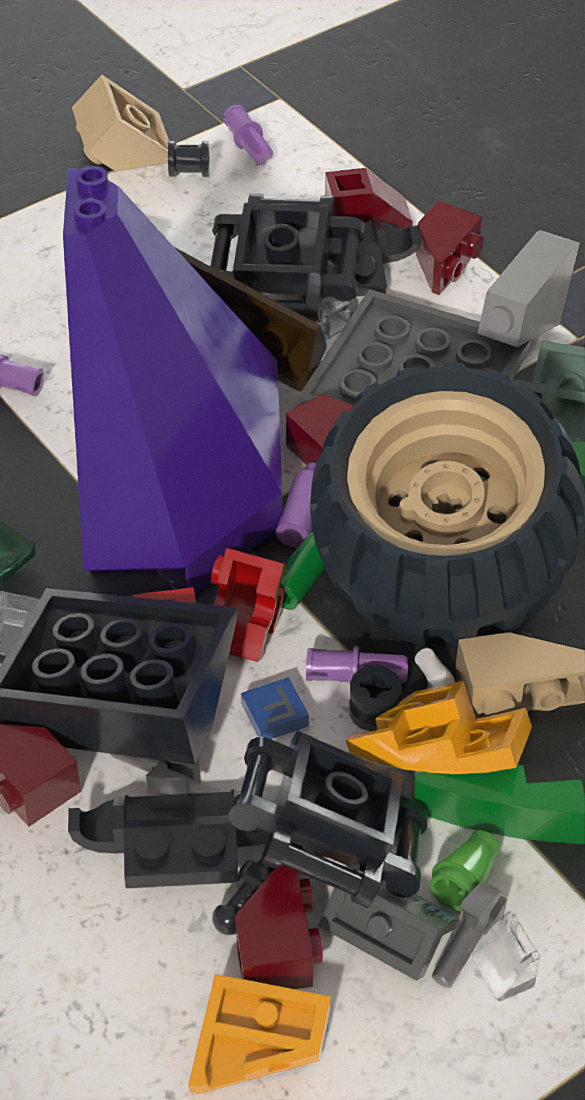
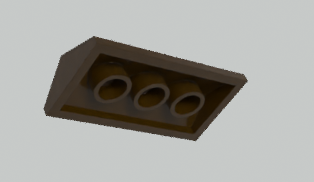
M175 247L277 360L278 380L301 392L321 363L327 348L321 325Z

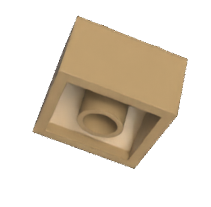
M101 75L72 107L77 123L76 129L83 141V151L95 164L101 165L103 163L114 171H122L168 163L169 139L159 112L105 76Z

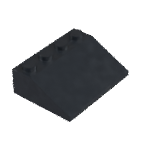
M46 588L0 666V724L45 727L64 748L195 765L213 727L237 621L236 607Z

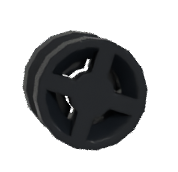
M380 665L367 666L353 674L350 681L349 716L354 724L370 732L377 730L376 718L387 710L394 708L400 702L402 686L398 675L391 669Z

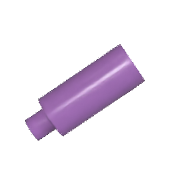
M316 463L308 464L305 470H301L295 475L283 514L276 529L277 538L283 544L290 547L298 548L306 536L313 531L310 499Z

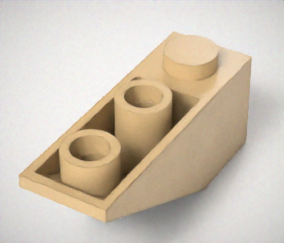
M509 632L458 640L455 672L458 682L464 680L476 719L526 708L527 711H550L560 706L585 703V650Z

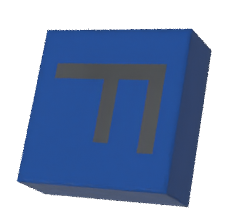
M289 677L241 693V704L258 737L273 739L309 727V714Z

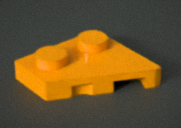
M215 974L188 1083L190 1092L201 1094L319 1062L331 1007V996Z

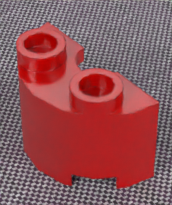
M226 548L225 555L217 557L211 574V583L218 585V593L214 605L236 607L238 616L229 654L259 662L265 654L264 644L267 633L274 634L285 595V588L280 587L282 577L287 571V567L283 563Z

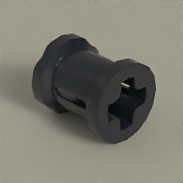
M175 140L168 141L169 177H175L177 173H201L203 177H209V141H202L201 145H177Z

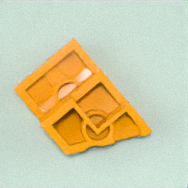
M463 680L413 692L400 701L397 706L376 718L377 730L362 734H352L345 741L350 754L398 769L441 774L487 773L517 767L532 725L526 708L476 719Z

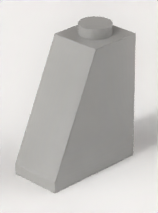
M542 230L537 231L486 292L478 334L514 347H519L560 325L580 243Z

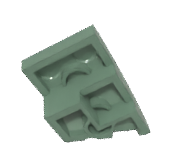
M541 341L533 381L527 382L516 379L511 381L523 390L527 388L532 390L549 407L554 419H557L563 426L571 442H585V347Z

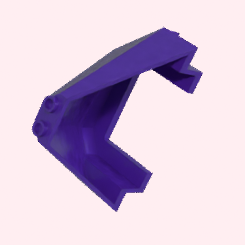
M98 166L68 169L63 224V248L83 570H90V572L185 570L186 588L194 587L196 600L201 596V589L211 582L214 563L219 555H225L226 548L249 554V551L264 539L270 542L276 537V529L283 514L277 360L125 192L108 180V173L105 169Z

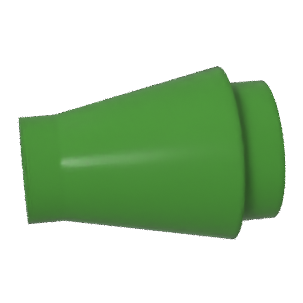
M477 830L472 833L467 841L438 862L432 869V879L430 882V888L434 897L447 908L461 911L459 906L467 895L481 882L487 883L494 861L501 852L499 841L491 833Z

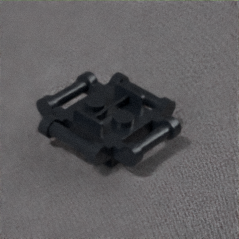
M249 194L248 203H244L242 214H219L214 218L212 232L215 235L210 266L259 293L307 295L306 301H274L315 323H320L323 295L333 296L335 299L344 302L356 298L358 282L355 279L359 243L364 239L365 224L358 218L335 217L334 196H321L320 200L274 199L264 198L263 194ZM238 235L233 271H227L231 241ZM330 238H340L342 240L338 275L327 274Z
M298 730L293 736L289 747L266 737H256L250 740L244 756L247 769L241 792L232 800L228 816L232 825L239 830L252 831L260 828L270 832L260 861L262 864L276 870L280 865L350 894L352 902L369 908L374 901L381 880L386 882L389 892L397 897H411L419 891L421 871L417 866L420 836L427 829L429 815L425 806L401 795L403 776ZM272 770L283 774L281 787L274 803L262 798L268 772ZM397 829L399 833L396 854L390 853V850L393 847L395 831ZM290 841L293 842V843H295V844H298V845H300V846H302V847H305V848L311 850L312 852H309V851H307V850H305V849H302V848L297 847V846H295V845H293V844H290ZM323 857L331 858V859H333V860H335V861H338V862H340V863H342V864H345V865H347V866H349V867H352V868H354V869H356V870H359V872H356V871H354V870H351V869H349V868H347V867H344V866H342V865H340V864H337V863H335V862H333V861H330V860H328V859H326V858H323Z

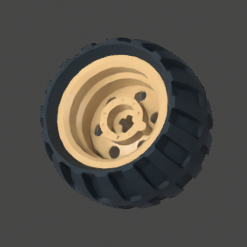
M443 362L442 367L419 369L418 365L398 371L396 377L380 385L377 382L373 383L358 395L349 412L344 410L340 414L324 441L322 454L314 469L311 485L310 513L314 540L327 574L340 594L347 601L354 604L358 613L363 618L385 632L391 629L401 634L405 641L428 646L429 642L451 643L453 648H458L459 639L508 633L517 629L524 622L528 613L536 614L551 600L560 588L565 573L573 564L580 545L585 518V492L579 461L568 434L557 419H554L549 407L529 388L526 390L521 389L512 383L508 375L490 368L485 372L465 368L464 363ZM480 476L483 477V478H485V479H487V480H486V481H482V479L480 478ZM390 499L393 502H395L398 505V507L390 506L388 504Z

